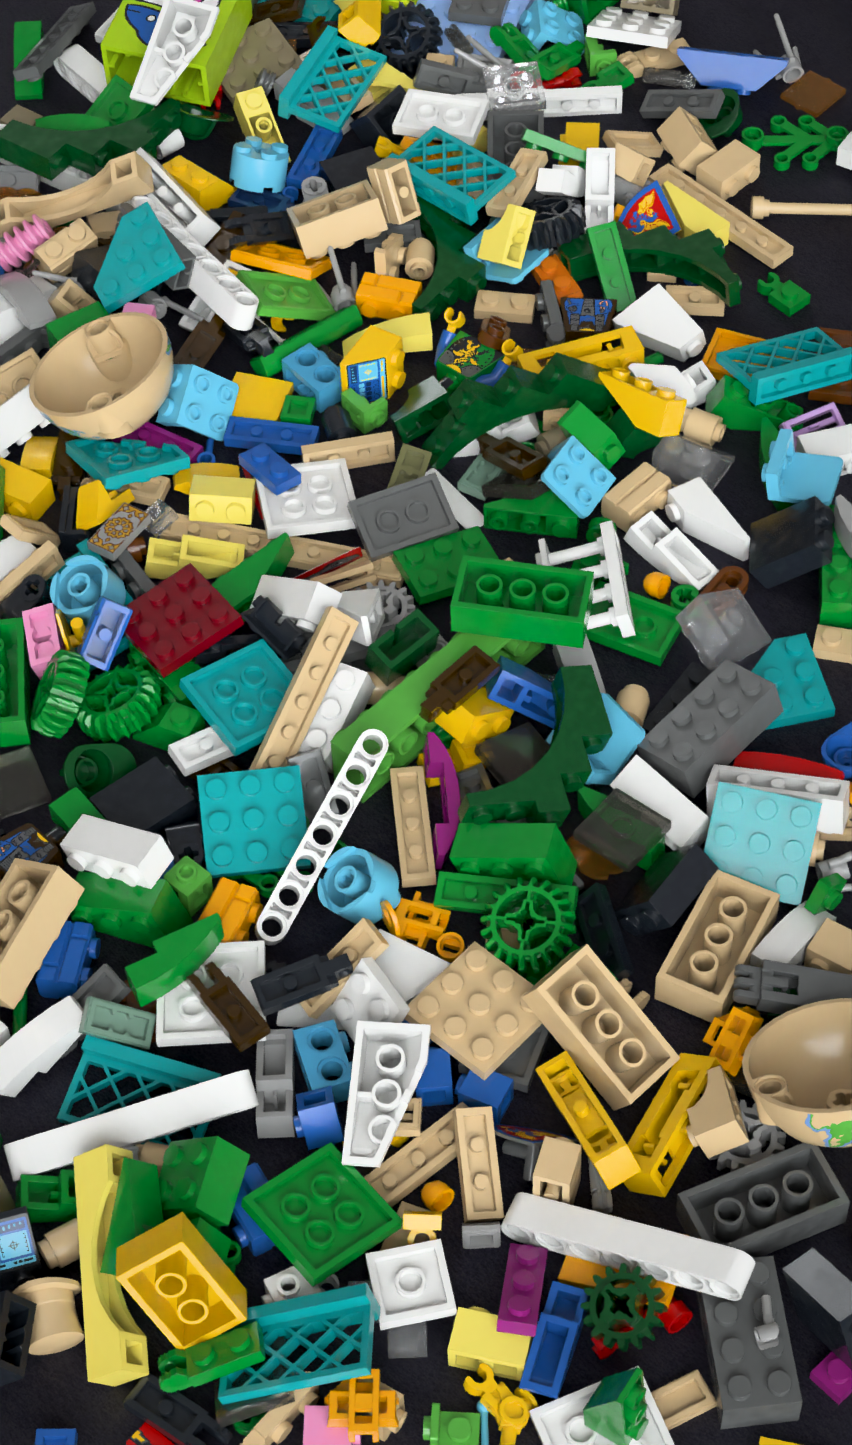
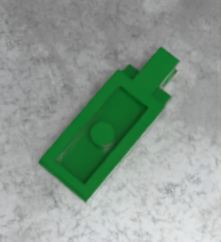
M578 40L567 46L558 42L530 57L526 67L539 78L549 81L570 68L577 66L581 62V54L585 45Z

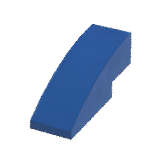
M552 1281L544 1311L541 1312L536 1336L533 1338L519 1384L520 1389L558 1399L584 1324L583 1319L587 1314L581 1308V1303L590 1302V1296L584 1292V1289Z

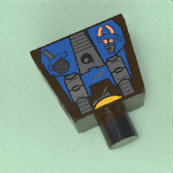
M561 297L560 313L565 330L564 343L614 330L615 327L612 319L617 316V299ZM611 341L602 343L601 352L608 350L606 344Z
M26 823L0 838V881H2L15 858L56 865L63 870L64 863L61 851L59 850L61 848L59 844L67 835L65 830L61 826L56 825L46 834H43L33 824Z

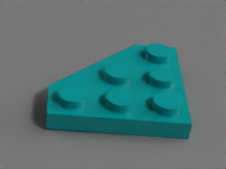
M148 202L122 216L93 286L108 314L186 268Z
M84 438L65 442L66 453L95 480H100L106 490L120 489L123 485L134 482H147L151 478L161 475H174L180 470L190 468V457L174 444L164 443L162 448L146 446V441L123 438L121 444L105 441V439L89 440Z
M806 633L774 639L751 671L776 685L783 712L765 730L834 717L835 706Z

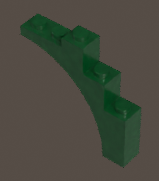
M169 98L159 107L139 118L119 125L93 130H51L12 120L0 130V158L51 181L61 172L65 171L69 165L95 176L105 167L109 160L133 151L136 152L140 147L157 159L156 147L182 124L180 101Z
M416 195L421 215L412 220H420L421 232L435 248L437 263L433 277L425 291L412 304V314L429 312L430 321L434 322L445 309L455 304L458 298L469 302L477 295L479 290H484L487 283L486 266L464 252L463 247L476 236L475 233L466 229L467 224Z
M621 221L616 222L629 272L660 273L683 278L701 285L716 294L729 307L740 304L741 279L737 273H733L729 269L723 258L725 246L722 239L717 238L709 228L678 239L677 235L672 234L665 225L634 236V233L631 230H627ZM587 234L580 235L577 239H572L570 243H564L561 247H558L559 259L575 281L598 276Z
M556 352L539 374L511 365L493 387L465 378L448 399L452 409L422 444L423 450L432 452L429 462L431 467L441 470L455 454L474 439L499 425L521 416L545 410L570 408L577 400L583 403L589 410L603 412L614 400V397L600 380L598 374L599 372L610 370Z
M592 665L560 667L551 684L555 705V723L548 752L532 769L514 781L490 790L467 793L457 811L460 823L473 822L474 824L481 825L493 820L506 819V821L514 822L526 818L527 823H556L558 828L562 826L571 811L566 792H574L583 788L592 772L587 755L603 751L613 734Z

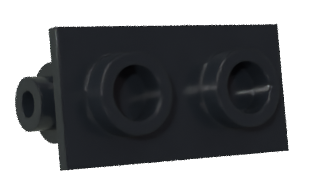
M258 596L252 603L254 608L240 614L249 627L258 633L277 655L285 660L300 654V649L307 642L304 638L305 633L289 618L284 619L281 625L277 622L283 612L268 597Z

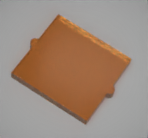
M810 70L781 94L780 99L792 104L797 110L801 109L817 118L844 96L846 89L832 82L830 78H824Z

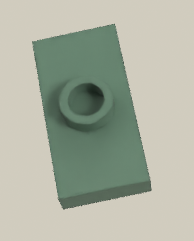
M479 453L457 482V490L485 501L506 471L486 461L482 454Z
M89 996L86 997L78 1032L130 1047L149 1050L156 1023V1014Z

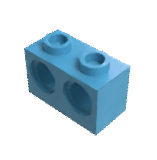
M309 342L281 359L283 380L293 382L294 390L300 396L316 398L317 411L322 413L326 408L341 401L340 366H336L329 360L324 351H319Z
M334 1019L293 1030L294 1047L308 1091L332 1086L336 1103L348 1100L353 1061L349 1062L346 1053L350 1052V1046L345 1031L338 1032ZM320 1046L329 1047L326 1050H317V1048ZM330 1076L340 1077L333 1081L327 1080Z

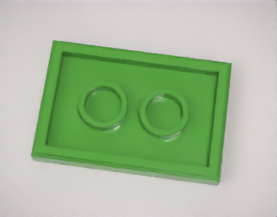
M239 270L236 276L258 297L257 316L320 321L335 312L315 278L310 281L281 273Z

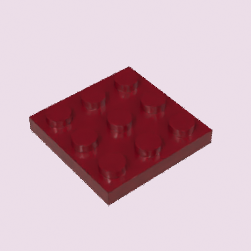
M190 563L126 605L133 610L124 635L155 670L165 678L244 625L242 616Z

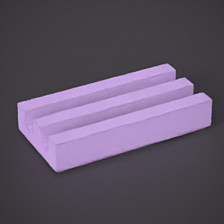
M831 402L785 421L778 427L779 429H791L831 412V417L793 432L796 452L798 435L814 432L833 423H837L838 426L836 427L846 424L835 403Z

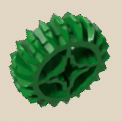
M60 649L52 655L51 661L48 662L46 669L43 671L32 702L33 706L30 712L32 730L50 738L60 739L72 727L85 696V690L88 686L87 681L90 676L89 662L85 661L81 654Z
M130 663L124 668L117 665L114 670L105 671L100 676L95 675V679L92 682H87L88 686L85 690V696L75 719L81 730L87 736L92 737L94 741L102 740L104 743H107L113 739L119 742L121 737L124 736L130 739L132 733L136 731L141 732V727L152 724L151 717L159 714L157 708L162 705L161 688L149 670H144L141 665L134 667Z
M533 876L526 886L523 879L518 877L516 879L517 887L513 889L508 882H504L503 888L506 893L503 895L493 891L492 896L496 903H485L484 908L491 915L481 916V923L488 927L482 929L480 933L484 939H489L485 944L486 949L489 952L495 951L494 956L501 961L505 959V964L511 969L518 962V969L521 973L527 971L529 964H531L535 972H540V962L545 961L548 967H553L554 963L551 956L556 954L558 958L563 959L565 954L560 948L561 945L566 947L572 946V940L566 935L574 934L577 931L576 926L569 923L576 919V914L574 911L568 910L572 903L569 898H562L563 891L560 887L551 890L552 884L548 880H545L539 886L537 878ZM537 900L547 903L554 909L556 921H549L547 917L539 915ZM523 902L517 912L507 913L513 906ZM532 918L535 925L533 927L530 926L531 929L525 932L522 924L524 922L527 924L526 920ZM502 928H507L510 932L518 934L519 949L510 947L503 941ZM550 936L545 943L534 948L535 942L540 937Z

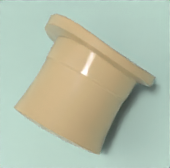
M62 1277L37 1278L25 1282L12 1292L37 1304L29 1347L30 1354L48 1355L61 1352L76 1346L84 1340L85 1336L76 1313L74 1296L81 1292V1285L78 1281Z

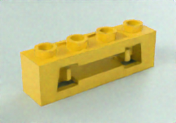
M632 325L517 355L518 367L539 374L545 367H541L537 360L553 356L556 352L612 371L613 367L629 370L628 366L632 363L644 364V347ZM620 339V346L613 348L611 343L606 344L608 350L601 352L603 342Z
M567 1050L535 1069L550 1097L578 1142L582 1145L583 1150L608 1190L641 1171L627 1143Z
M687 1053L679 1054L680 1059L670 1069L627 1144L641 1169L639 1173L623 1182L630 1192L666 1197L694 1147L686 1131V1126L690 1125L687 1109L697 1104L701 1099L699 1095L704 1094L708 1081L707 1070L721 1065L716 1057ZM669 1152L673 1160L662 1177L658 1167L660 1165H667L668 1160L664 1159V1157Z

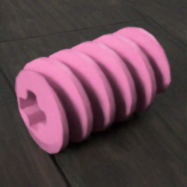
M36 214L32 215L33 225L26 220L22 221L23 231L17 226L13 227L14 237L7 232L3 233L5 242L2 243L0 241V265L8 273L13 271V266L19 268L22 265V260L25 262L30 261L32 254L34 255L33 250L55 235L51 226Z

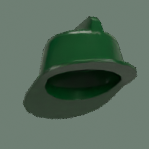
M722 89L725 99L716 119H699L710 139L718 136L730 137L742 122L743 113L740 107V99L738 93L733 89Z
M180 101L182 124L178 129L183 136L189 139H205L211 134L218 121L229 122L234 120V117L231 115L203 109L194 104Z
M113 743L84 744L75 747L68 754L63 769L59 770V775L64 777V781L70 790L77 787L86 798H90L136 769L137 765L131 752L122 745Z

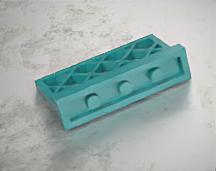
M328 25L279 95L278 116L289 119L291 114L339 133L385 65L387 56L339 37L338 29ZM340 47L350 51L351 55L338 57L337 50ZM369 59L376 62V64L363 67L361 61ZM355 62L357 69L344 70L342 64ZM337 66L338 73L326 74L325 68ZM362 76L363 83L351 85L349 78ZM338 80L344 81L346 86L334 89L330 83ZM325 84L327 90L314 93L312 88L314 85ZM350 94L351 101L339 103L337 96ZM331 97L334 104L320 106L318 100ZM311 101L315 106L312 109L299 107L301 103ZM338 112L339 119L336 122L326 118L324 114Z
M436 126L430 128L399 156L392 152L386 157L406 159L416 195L470 226L479 219L477 211L516 178L514 169ZM435 137L442 141L441 145L427 146ZM458 150L463 152L462 156L447 158V152ZM443 153L442 159L427 161V155ZM423 156L422 162H409L412 157ZM481 162L483 167L467 169V163ZM463 164V170L447 172V166ZM443 167V173L430 174L427 172V169ZM501 173L503 175L499 179L488 180V175ZM483 176L482 182L468 183L469 177ZM463 179V184L451 186L448 184L449 180ZM484 190L477 199L468 195V192Z
M818 327L719 352L716 356V362L750 390L748 400L755 406L852 379V347L842 348ZM816 339L819 343L808 340ZM785 346H786V347H792V348H796V350H794V349H789V348H784V347H785ZM801 349H803V350H808V351H813V352H817V354H816V353H811V352L801 351ZM758 353L769 354L771 356L760 355ZM776 356L790 358L792 360L776 358ZM732 360L745 361V363L736 362V361H732ZM751 363L767 365V367L752 365Z
M86 1035L81 1047L83 1055L57 1120L61 1123L72 1124L113 1111L119 1107H126L125 1104L143 1095L146 1096L147 1100L151 1099L149 1092L161 1086L171 1088L172 1092L222 1077V1075ZM89 1065L104 1068L108 1077L90 1087L87 1086L84 1079ZM109 1070L114 1071V1072H117V1073L111 1076V1073H110ZM128 1076L137 1078L141 1088L121 1097L115 1083ZM143 1080L151 1083L144 1085ZM81 1085H83L84 1090L79 1092ZM112 1085L118 1099L98 1109L92 1094ZM88 1096L94 1111L81 1118L70 1115L73 1104ZM209 1122L197 1125L196 1131L194 1126L190 1127L193 1134L192 1139L204 1138ZM177 1132L149 1140V1142L169 1145L171 1142L169 1136ZM166 1138L168 1144L159 1141Z
M363 1283L247 1308V1320L224 1333L257 1321L263 1331L265 1353L271 1358L258 1371L247 1367L221 1377L218 1399L222 1405L371 1375L374 1321L380 1320L381 1307L368 1284ZM362 1323L351 1336L343 1332L347 1326ZM326 1331L314 1344L306 1339L312 1333ZM336 1337L344 1341L331 1356L323 1351ZM290 1338L277 1352L269 1347L274 1341ZM301 1344L308 1350L293 1364L286 1358ZM353 1349L360 1352L359 1363L344 1366L340 1363ZM317 1356L325 1361L315 1372L305 1373L303 1371ZM280 1364L288 1369L279 1379L271 1381L266 1379ZM243 1372L251 1376L241 1387L232 1388V1383Z

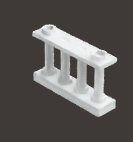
M612 520L600 523L602 536L598 537L597 541L550 553L545 539H539L540 553L535 554L537 565L554 566L596 554L605 556L606 559L601 560V564L580 569L594 572V579L600 577L609 579L610 583L604 584V588L593 591L592 604L608 600L609 603L613 602L614 606L608 608L609 611L589 616L587 630L612 624L613 627L619 626L623 638L636 635L620 542Z

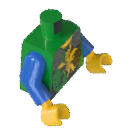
M449 307L444 313L448 326L446 330L443 329L434 360V366L437 369V380L445 388L449 396L465 378L493 387L511 366V362L517 361V355L524 354L523 349L519 345L515 347V342L512 339H508L502 344V354L493 348L481 344L477 339L461 330L456 334V329L461 328L465 324V316L460 311L458 318L451 321L454 316V310L452 307Z

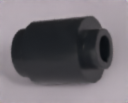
M333 405L324 410L321 425L327 441L358 437L350 413L344 407Z

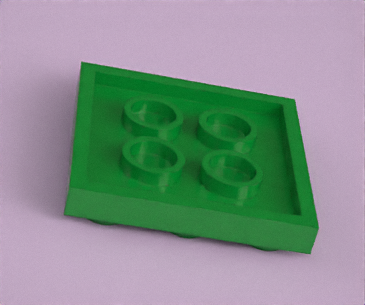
M331 1142L243 1197L241 1207L312 1287L400 1230L403 1223L400 1216L354 1166L342 1165V1153Z

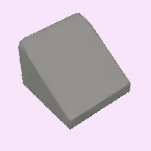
M500 1222L462 1223L463 1248L500 1247Z

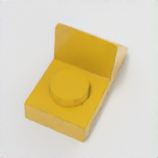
M98 479L80 486L77 496L76 529L87 530L100 525L110 518L124 502L129 504L135 500L130 488L118 493L116 490L107 492L102 482Z

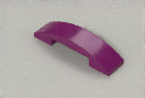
M427 732L423 746L425 777L439 778L443 823L435 824L432 834L435 869H441L450 853L459 823L457 811L461 804L460 789L456 770L447 749L434 732Z

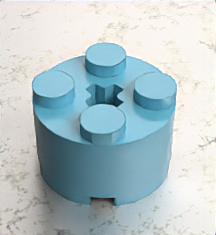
M247 136L245 142L235 143L232 150L229 181L234 180V186L250 192L263 193L264 188H272V193L282 191L285 188L288 168V145L284 143H264L262 138L257 136Z
M80 555L68 560L65 563L67 567L61 573L56 572L50 585V597L57 609H61L62 613L69 620L76 617L81 618L85 627L89 622L99 595L122 605L125 603L126 590L122 579L102 561L91 555Z
M347 846L336 851L324 865L327 868L324 878L321 879L319 877L317 890L323 906L354 924H357L362 918L371 920L373 924L381 920L383 916L380 902L387 900L393 909L400 903L399 880L394 867L387 861L362 848Z

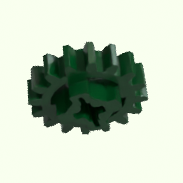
M621 1263L618 1273L610 1266H607V1277L602 1279L595 1274L593 1280L597 1284L594 1289L585 1287L584 1292L591 1298L590 1302L581 1303V1308L590 1313V1315L583 1319V1323L587 1327H594L590 1335L596 1340L604 1337L603 1345L609 1349L616 1342L622 1352H627L629 1342H632L635 1347L641 1349L643 1348L641 1338L646 1336L654 1341L656 1337L651 1331L654 1326L664 1327V1323L658 1318V1313L667 1312L668 1307L658 1302V1300L665 1296V1292L661 1288H653L657 1280L651 1274L644 1278L645 1271L639 1266H636L632 1273L626 1263ZM620 1283H630L626 1288L614 1287ZM604 1297V1310L600 1313V1306ZM615 1297L622 1302H626L630 1308L629 1311L633 1314V1318L621 1312ZM648 1302V1311L644 1318V1305ZM621 1327L634 1328L628 1332H614V1330L618 1331Z

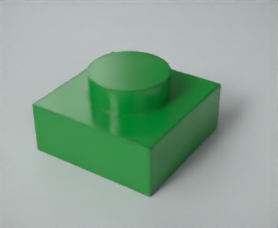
M286 395L280 416L281 422L312 425L316 410V398Z
M838 873L819 879L804 907L813 915L826 910L832 911L843 898L841 891L847 880Z

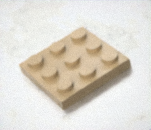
M475 941L408 1004L410 1010L404 1018L410 1024L431 1025L430 1039L484 1081L542 1024L521 998L534 985Z

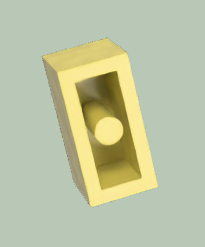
M193 475L189 492V521L252 525L255 509L256 479Z
M473 1306L468 1309L458 1307L447 1349L448 1366L477 1372L479 1365L484 1363L492 1369L494 1376L521 1381L534 1337L496 1332L498 1315L490 1314L488 1310L481 1307Z

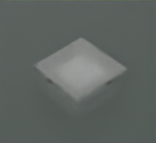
M158 499L145 511L151 517V522L145 530L157 538L179 516L170 506Z

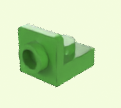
M585 34L584 58L589 77H592L617 61L616 49L604 50L603 44H598L597 38L586 37Z
M351 387L341 393L342 407L350 413L353 424L362 433L366 434L382 426L388 420V401L384 397L369 404L364 396L357 394Z
M184 856L163 876L164 879H167L172 889L178 892V898L190 917L209 901L213 893L211 873L188 856Z
M432 1403L431 1416H424L423 1440H430V1445H479L480 1413L441 1411L440 1403Z

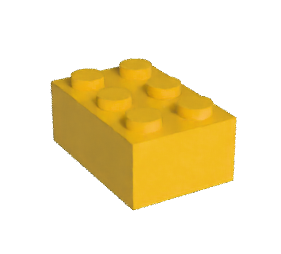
M183 1212L117 1247L115 1278L176 1349L185 1350L201 1342L208 1341L247 1320L246 1288Z

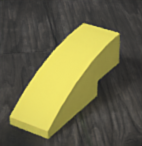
M429 312L398 317L373 325L401 336L405 353L433 350ZM368 328L342 341L343 357L347 355Z
M184 534L182 535L181 542L150 537L144 572L149 578L165 580L191 563L205 579L218 578L231 571L244 560L245 545Z

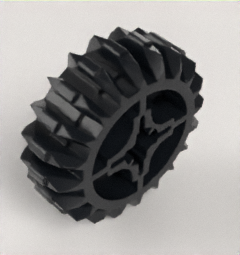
M411 0L407 7H405L403 2L399 1L397 9L389 5L390 12L387 15L381 12V35L371 47L374 51L386 55V62L398 71L405 73L406 69H408L410 74L414 75L415 68L418 67L421 58L426 59L427 53L440 52L437 47L443 45L440 37L443 35V30L439 27L440 21L434 16L431 9L426 10L425 6L421 3L416 6ZM409 22H418L425 27L410 26ZM388 49L403 50L405 55L394 54Z
M554 195L549 198L534 199L533 202L523 204L524 208L536 211L527 244V250L529 251L534 249L541 251L542 249H551L556 246L561 247L562 244L570 243L572 239H577L585 231V211L580 201L574 197H556Z

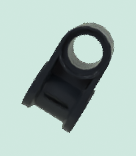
M32 574L26 577L13 593L0 603V619L23 617L22 611L53 603L50 597V585L40 575ZM33 584V585L36 586L38 589H37V590L33 589V588L31 587V585ZM43 596L49 600L48 603L42 599Z
M199 821L164 827L168 848L174 856V864L178 863L184 856H188L206 869Z

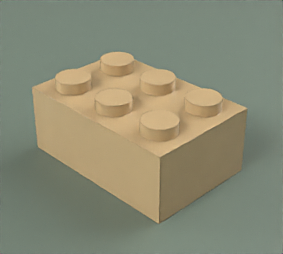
M367 179L286 209L296 239L306 259H317L325 256L328 252V246H332L333 249L348 248L355 241L363 238L372 239L378 237L382 231L388 230L378 197Z

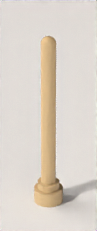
M752 196L750 217L752 219H763V217H769V214L852 216V204L770 202L769 199H764V196Z

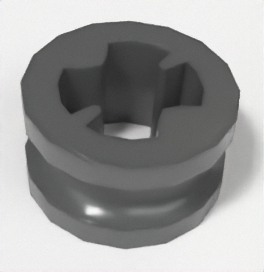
M262 68L254 88L262 86L265 95L268 96L274 84L276 73L268 74L267 69Z

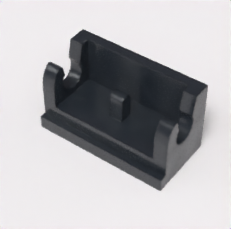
M64 485L58 534L62 553H78L79 550L76 545L85 539L89 540L96 533V530L100 528V525H97L87 530L76 529L79 487H71V485Z

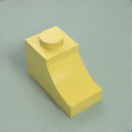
M508 204L501 220L489 230L484 229L477 258L521 269L536 211Z

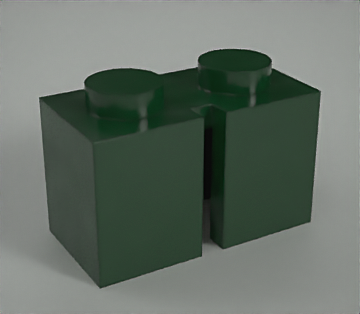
M417 608L395 625L394 632L390 629L368 646L365 664L388 686L436 648L440 631Z

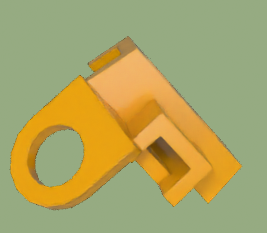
M416 891L412 901L401 898L400 903L395 909L392 908L387 900L380 902L382 920L389 932L404 941H407V938L418 941L417 945H412L425 950L429 938L438 940L445 933L451 915L449 910L421 901V892ZM417 914H421L424 916H428L429 918L428 920H425L422 918H418L416 916Z
M733 1006L730 1013L718 1018L714 1017L703 1039L705 1043L713 1046L709 1056L716 1057L722 1068L733 1077H736L742 1065L743 1054L747 1045L759 1031L764 1021L760 1013L748 1006L743 1008ZM720 1026H722L723 1028H722V1030H721V1032H720V1034H719L717 1040L715 1041L714 1038H715V1036H716V1034H717V1032H718Z
M371 1369V1375L343 1380L324 1398L325 1406H329L327 1427H348L349 1442H355V1435H372L373 1442H379V1427H399V1421L396 1416V1405H399V1397L395 1390H380V1369ZM357 1379H373V1382H357ZM356 1412H372V1416L355 1415Z

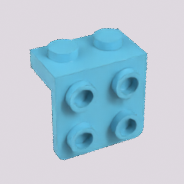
M535 0L529 9L524 10L520 16L521 33L538 50L541 49L547 40L555 44L561 42L565 46L576 40L584 44L583 22L579 15L561 9L550 1Z
M497 217L485 229L493 228L501 218ZM484 229L463 247L466 255L485 264L487 280L509 284L521 282L531 270L539 266L541 261L549 255L548 248L541 251L537 249L529 251L526 248L521 269L479 259L477 255Z
M174 364L171 388L164 403L158 409L156 422L164 426L184 427L213 440L223 441L229 418L233 413L239 386L233 381L196 365Z
M780 428L777 440L772 441L770 444L769 463H764L761 473L762 482H766L768 500L799 503L816 496L825 506H829L832 503L843 469V459L835 456L795 452L793 430Z
M573 435L550 451L547 457L551 462L541 474L543 483L581 519L591 514L616 480V477Z
M607 693L600 694L613 734L603 751L587 755L592 769L585 783L587 785H610L637 749V745L645 737V730ZM554 730L546 739L549 744L551 743Z

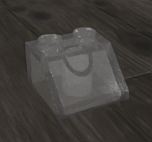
M679 433L677 436L663 437L652 452V466L656 468L657 472L660 471L668 476L672 481L671 485L674 487L701 477L711 491H713L735 461L734 455L684 436L682 433Z
M739 588L699 594L675 617L682 627L683 634L690 640L698 653L700 661L706 665L708 670L716 669L725 659L736 663L772 641Z

